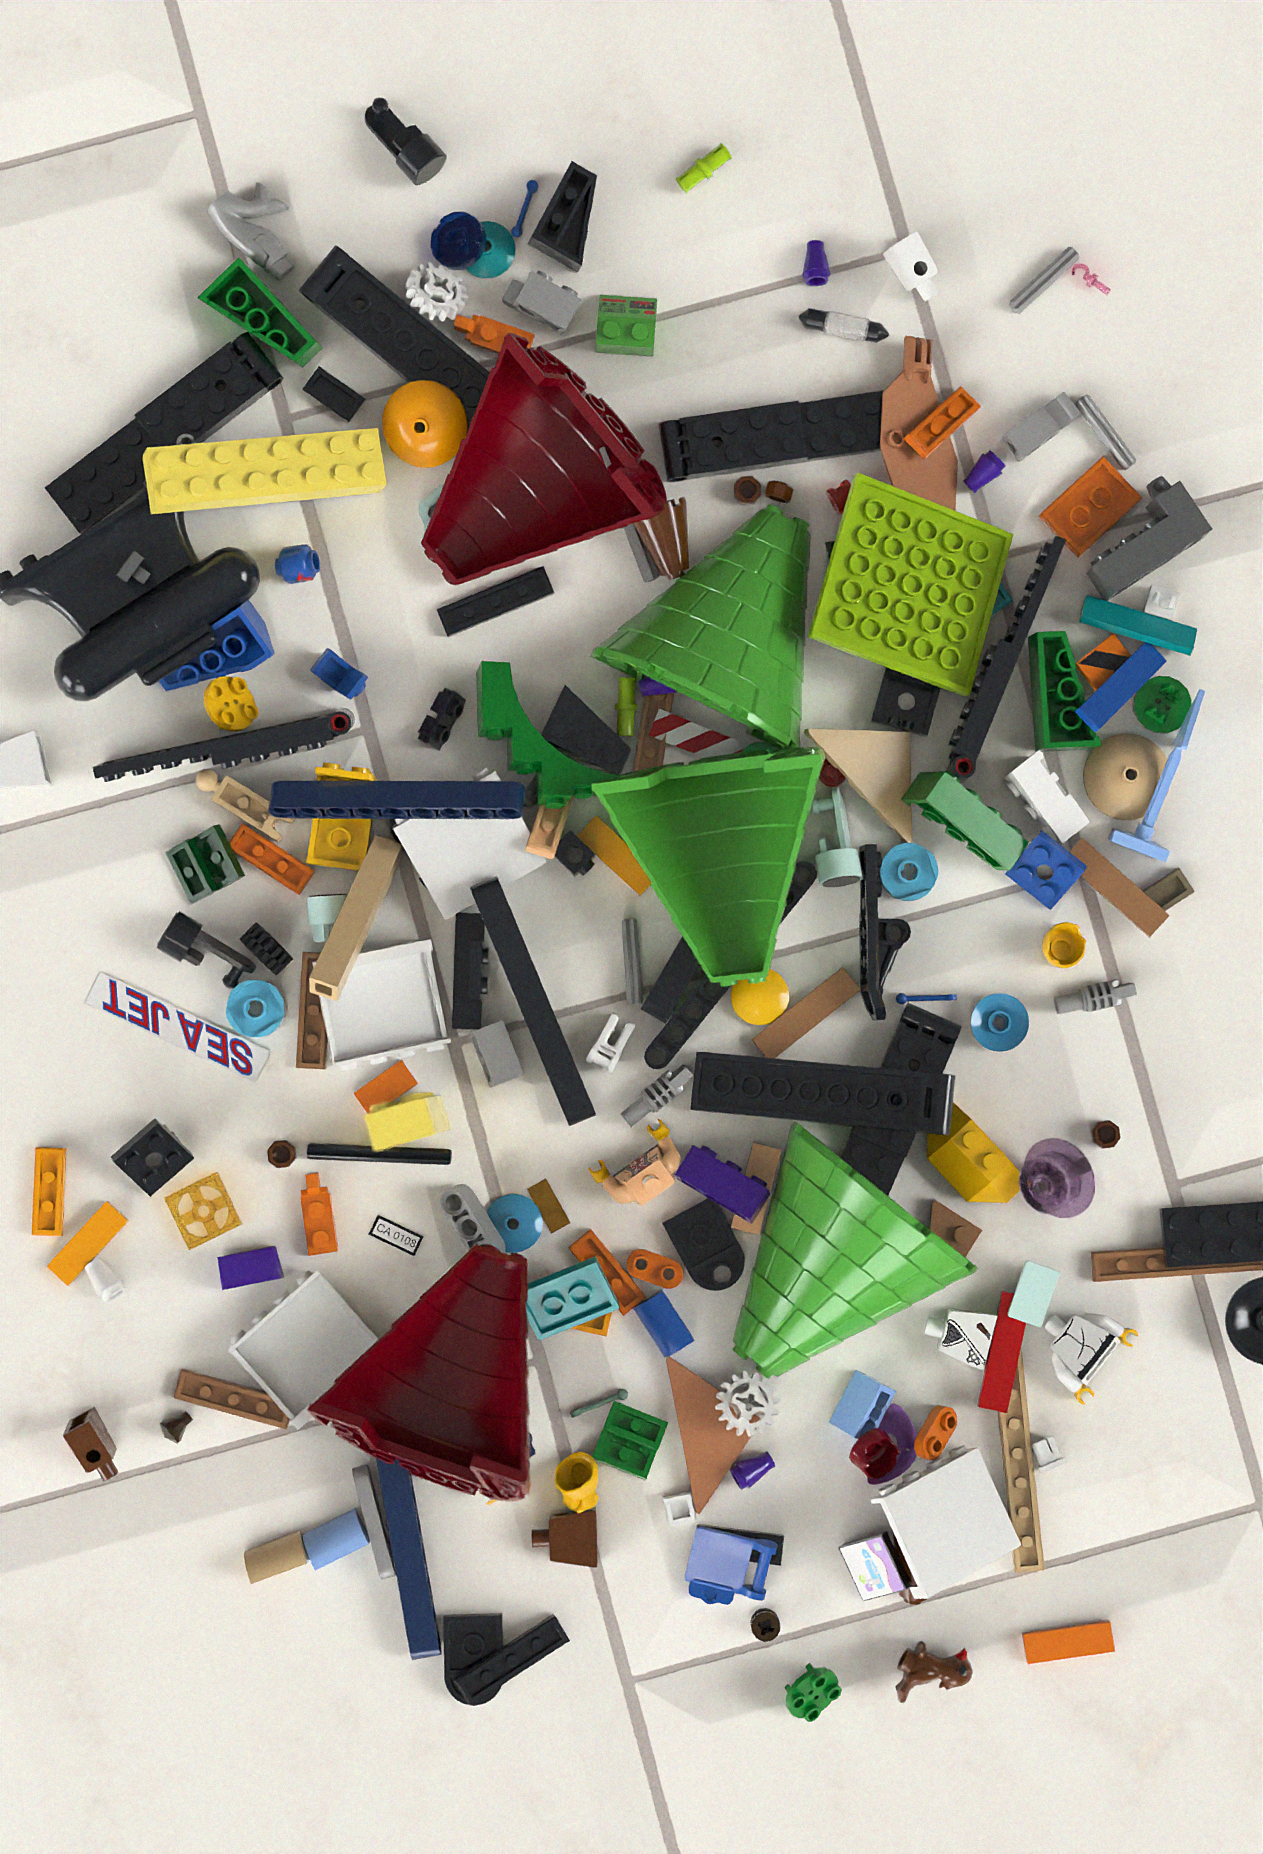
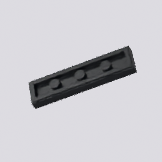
M544 566L436 610L447 637H451L552 596L555 593Z
M552 1614L455 1677L454 1681L470 1706L570 1640L556 1616Z

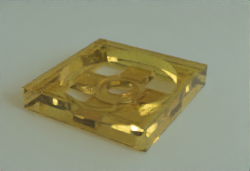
M218 1172L164 1197L188 1250H192L243 1224ZM209 1186L215 1188L222 1196L210 1201L204 1198L199 1187ZM189 1193L194 1206L191 1211L180 1215L178 1211L180 1200L183 1195ZM202 1205H206L209 1208V1214L205 1217L200 1216L198 1213V1209ZM227 1206L228 1217L226 1223L219 1229L214 1216L216 1211ZM196 1221L203 1222L208 1235L205 1237L193 1235L188 1232L186 1226Z

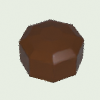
M753 476L740 477L734 484V498L741 505H753L761 497V483Z
M772 480L768 482L764 495L780 503H790L794 489L785 482Z
M1110 1120L1099 1121L1091 1129L1092 1142L1102 1149L1115 1147L1121 1138L1119 1127Z
M287 1140L274 1141L267 1150L268 1162L276 1168L290 1167L297 1158L295 1146Z

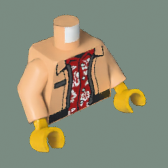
M657 1119L660 1123L657 1130L654 1131L650 1125L647 1126V1131L659 1143L616 1174L610 1176V1172L602 1160H598L601 1167L600 1170L592 1171L590 1167L588 1168L594 1181L602 1183L603 1188L616 1202L620 1204L635 1202L640 1206L644 1205L675 1182V1172L681 1163V1157L672 1139L668 1137L670 1133L669 1128L661 1119Z

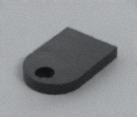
M707 1198L662 1222L690 1277L697 1285L707 1290L719 1291L731 1287L739 1280L745 1265L744 1253L717 1203ZM718 1266H726L730 1269L731 1276L726 1282H718L714 1278V1270Z
M502 1613L443 1616L445 1684L449 1693L463 1704L469 1705L455 1683L454 1678L503 1647ZM501 1686L471 1706L489 1702L498 1694Z

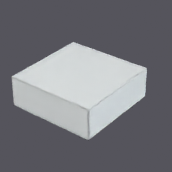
M691 1491L662 1496L668 1527L697 1521Z

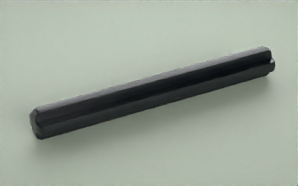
M311 1143L307 1146V1158L315 1160L449 1165L452 1161L450 1149L389 1147L374 1151L373 1146Z

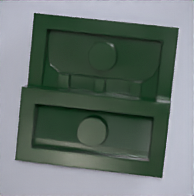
M220 824L213 825L194 838L187 839L165 852L191 904L212 895L245 876Z

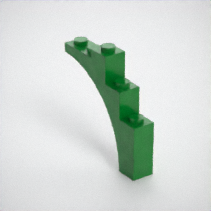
M481 661L476 671L478 737H486L491 741L507 738V770L516 771L517 774L521 775L536 772L537 805H546L550 809L562 808L564 805H567L572 795L577 799L597 796L592 790L593 783L607 778L617 780V777L622 776L604 773L583 766L563 755L548 743L531 724L519 703L512 681L510 662Z

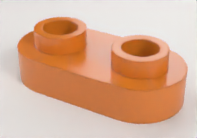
M646 1249L634 1250L627 1258L628 1272L640 1280L671 1289L678 1286L683 1279V1269L674 1259ZM638 1259H644L647 1262L645 1269L640 1270L636 1267L635 1263ZM672 1269L674 1277L669 1280L665 1279L663 1276L664 1270Z
M938 1405L931 1410L914 1442L915 1453L919 1458L933 1461L941 1455L957 1426V1415L953 1408Z

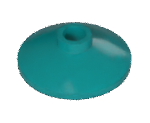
M482 221L479 224L483 227L485 243H490L492 247L489 251H482L480 257L472 265L465 267V269L479 278H495L505 273L512 265L516 252L515 242L510 232L504 226L496 222Z

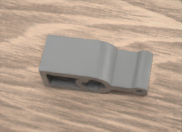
M1063 392L1005 433L1002 440L1020 462L1053 438L1067 425L1079 418L1081 413L1066 393Z

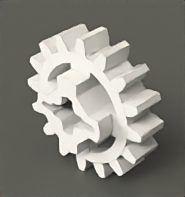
M428 263L427 268L420 264L417 270L412 269L404 288L407 289L406 298H412L411 307H420L419 314L427 312L430 319L433 320L434 316L437 315L441 321H444L446 316L454 319L456 314H461L468 299V295L465 294L467 286L460 285L461 277L454 278L452 276L454 270L451 269L446 272L442 264L438 268H434L432 263Z
M747 1371L741 1373L740 1379L735 1374L730 1377L731 1384L727 1382L721 1384L725 1392L716 1394V1397L722 1400V1403L715 1406L716 1410L723 1411V1415L718 1418L719 1421L727 1419L729 1423L726 1429L730 1430L736 1427V1435L738 1436L742 1435L744 1430H746L748 1436L752 1437L754 1436L755 1428L760 1434L765 1432L764 1423L768 1426L773 1425L775 1422L770 1416L779 1414V1410L773 1408L774 1404L780 1402L779 1398L772 1397V1393L777 1390L776 1387L768 1388L766 1386L769 1381L768 1378L759 1381V1373L757 1372L753 1373L751 1378L748 1377ZM746 1385L743 1393H732L737 1386ZM759 1390L764 1395L765 1401H762L758 1393ZM746 1398H750L749 1403L753 1405L748 1410H745L746 1405L742 1403ZM729 1406L733 1407L736 1412V1418L731 1413ZM753 1414L763 1415L758 1422L749 1423Z

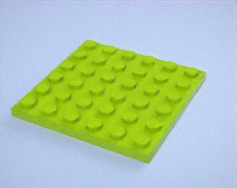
M856 473L853 476L808 638L964 697L970 695L1014 534L861 473Z

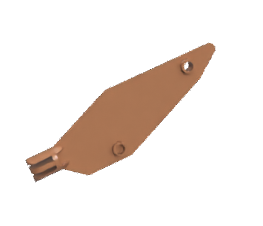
M905 336L902 372L883 391L880 435L881 455L892 486L955 511L958 460L951 438L948 437L925 460L904 440L908 433L940 405L931 379L933 340Z

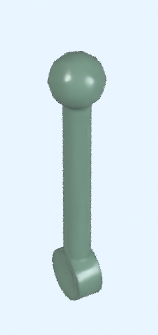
M619 1389L617 1394L570 1411V1415L573 1418L615 1400H625L628 1397V1392L626 1389Z

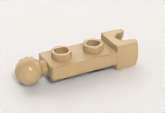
M203 769L196 776V784L200 790H213L215 792L211 798L212 801L278 842L282 841L283 836L276 831V823L280 820L293 823L295 818H278L268 813L269 801L227 775L222 782L218 780L217 773L211 769Z

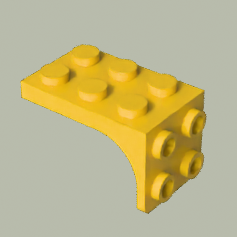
M323 763V767H315L317 781H378L372 775V772H369L370 769L352 767V771L343 770L344 768L340 767L341 765L333 763ZM313 819L306 863L359 871L368 852L373 819Z

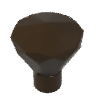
M185 1411L179 1417L163 1420L160 1426L164 1437L178 1444L182 1440L186 1426L193 1420L192 1417Z

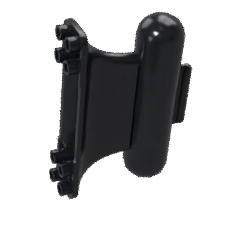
M146 480L142 483L146 491L136 496L135 500L49 556L45 555L37 560L34 554L28 555L19 563L23 569L21 572L14 576L10 570L0 573V599L7 605L13 606L25 600L43 602L62 614L82 637L60 653L56 658L54 666V677L59 689L67 697L75 701L96 699L135 673H137L144 685H154L217 643V635L210 625L249 600L259 586L260 574L255 560L247 552L239 548H222L200 561L193 550L186 531L184 511L151 514ZM133 551L144 558L139 566L150 573L144 584L132 576L127 582L122 581L116 576Z

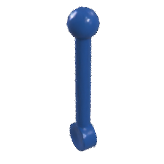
M530 180L527 183L528 192L517 224L511 229V234L514 237L522 235L521 227L533 193L538 190V183L535 180Z
M899 993L896 996V1002L901 1005L910 1001L957 1000V994L906 996L904 993Z

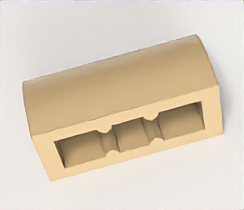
M301 1530L244 1552V1561L250 1584L305 1565L310 1560L303 1542Z

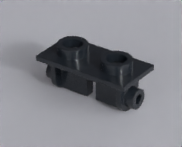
M445 687L442 692L439 691L430 708L431 711L438 715L436 718L426 715L418 730L419 736L417 739L430 744L440 751L442 745L449 739L450 730L456 719L461 716L466 699L457 692Z

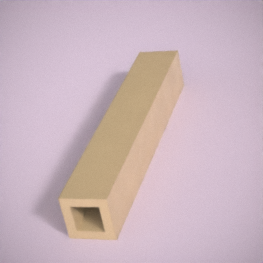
M374 836L309 977L311 993L338 1001L402 860V844L397 843L394 839Z

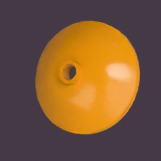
M417 380L403 385L390 396L382 415V429L388 446L397 457L410 465L430 468L440 466L456 456L461 441L465 439L468 432V419L463 403L451 389L435 381ZM417 422H422L425 425L424 432L417 430Z

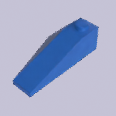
M249 600L210 625L217 635V643L161 679L159 683L165 691L197 684L213 678L225 677L237 672L250 671L275 654L266 624Z

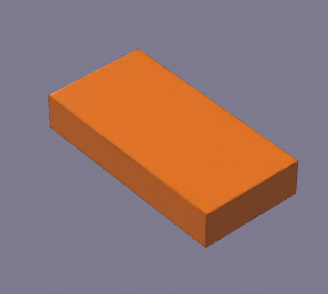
M400 1060L353 1094L367 1114L371 1113V1106L395 1101L415 1087L418 1082L404 1062Z

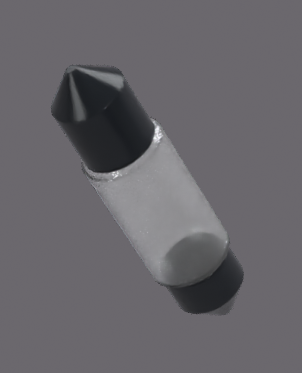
M812 308L799 315V319L805 328L821 331L828 335L874 343L889 337V332L881 323L870 321L867 318Z

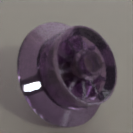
M1048 1138L1036 1143L1027 1153L1019 1174V1187L1025 1201L1036 1211L1059 1218H1071L1083 1213L1091 1204L1095 1194V1177L1090 1162L1078 1147L1063 1139Z

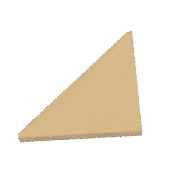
M805 729L804 734L807 738H811L821 750H824L826 759L835 768H838L848 779L847 782L855 791L870 803L875 809L874 812L883 822L898 834L903 843H912V805L908 806L901 801V798L911 785L910 732Z

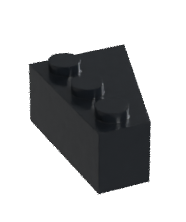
M571 161L527 244L578 273L583 263L597 175Z
M564 685L541 733L542 737L553 747L609 774L621 775L631 754V747Z

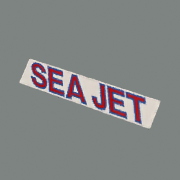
M99 972L85 1002L87 1005L255 1083L270 1053L269 1050L102 972Z

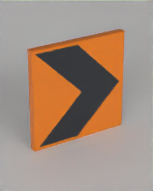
M1113 633L1076 663V668L1096 691L1131 654Z

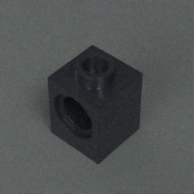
M571 830L559 841L554 857L574 877L579 873L584 876L595 865L592 861L595 858V854ZM572 848H578L583 852V858L578 863H570L566 858L567 852Z

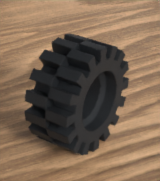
M257 922L239 938L247 949L276 976L293 960V957Z

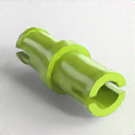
M720 143L718 147L702 159L700 157L697 158L691 168L675 179L681 189L687 194L689 190L705 178L710 179L713 176L712 173L725 162L731 160L732 156L727 148Z
M618 677V703H615V710H618L616 733L618 736L633 737L635 734L634 714L638 710V704H635L637 678Z

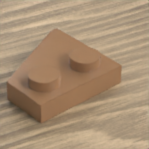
M934 1199L931 1204L932 1211L929 1229L966 1257L982 1230Z

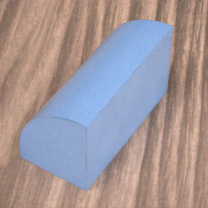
M855 1370L829 1423L859 1439L867 1431L878 1428L896 1391Z
M356 1508L303 1534V1542L315 1571L368 1545L370 1542L368 1532Z

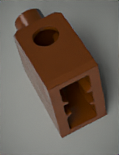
M93 1407L69 1420L63 1437L85 1472L90 1473L96 1469L103 1481L114 1477L119 1472L112 1461L117 1448L96 1408Z
M596 1506L581 1513L567 1511L549 1515V1529H532V1548L549 1547L550 1561L596 1568L598 1565Z

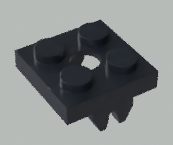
M886 667L871 722L927 737L941 688ZM903 693H909L915 699L914 706L909 710H904L898 705V698Z
M156 1118L111 1156L113 1162L150 1197L194 1159L192 1153L181 1143L175 1133L171 1132L165 1124L162 1125ZM160 1153L162 1155L160 1164L154 1167L146 1164V1158L149 1154Z

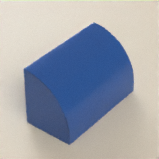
M662 1289L633 1308L665 1358L694 1342L690 1331Z

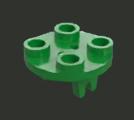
M1157 676L1149 679L1137 691L1134 697L1133 713L1145 729L1154 733L1168 734L1181 727L1192 705V699L1188 689L1179 680L1170 676ZM1156 699L1160 700V704L1156 703ZM1165 706H1169L1170 709L1167 711Z
M808 1663L805 1666L808 1671L796 1679L792 1686L787 1684L784 1689L787 1691L786 1707L791 1715L799 1719L805 1718L806 1721L812 1722L820 1716L821 1711L828 1707L832 1701L839 1698L842 1689L839 1686L838 1678L832 1670L825 1667L814 1668Z

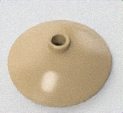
M1127 733L1111 736L1101 742L1102 746L1094 748L1086 760L1083 772L1085 791L1092 804L1103 814L1118 820L1140 819L1146 813L1167 758L1154 742L1143 736ZM1127 770L1134 771V780L1127 779Z

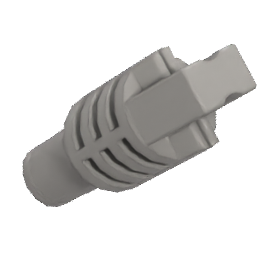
M1118 979L1081 987L1077 993L1055 997L1054 1005L1057 1014L1081 1009L1084 1012H1092L1122 1005V998L1137 995L1134 983L1119 985Z
M685 1065L680 1066L672 1073L670 1070H667L643 1089L639 1095L640 1098L620 1114L632 1127L651 1111L653 1113L655 1111L658 1112L685 1089L682 1085L693 1077L692 1073Z

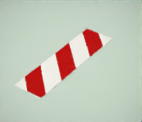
M660 708L649 733V736L659 740H663L666 734L665 742L703 758L740 753L748 746L746 743Z

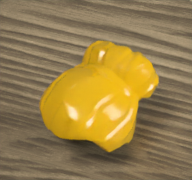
M574 1452L556 1466L555 1485L563 1493V1504L573 1512L581 1513L595 1507L599 1501V1496L595 1491L598 1483L597 1463L589 1454Z

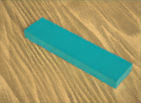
M1089 595L1085 597L1079 620L1083 624L1189 656L1194 649L1197 628Z

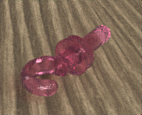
M1079 263L1072 268V275L1074 276L1076 269L1082 268L1085 270L1086 273L1083 279L1087 281L1086 286L1089 288L1094 286L1105 295L1110 293L1111 289L1097 280V274H1089V268L1085 264Z

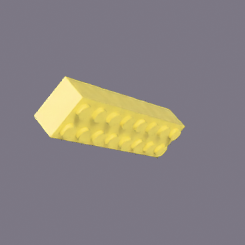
M378 428L150 447L146 449L142 456L151 514L380 493L387 485Z
M433 1092L414 1093L401 1097L400 1101L377 1104L370 1107L371 1113L364 1115L374 1151L451 1129L442 1097L434 1096Z

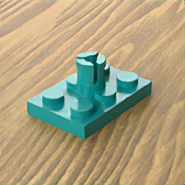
M596 1256L528 1283L527 1320L538 1341L620 1309L619 1301Z

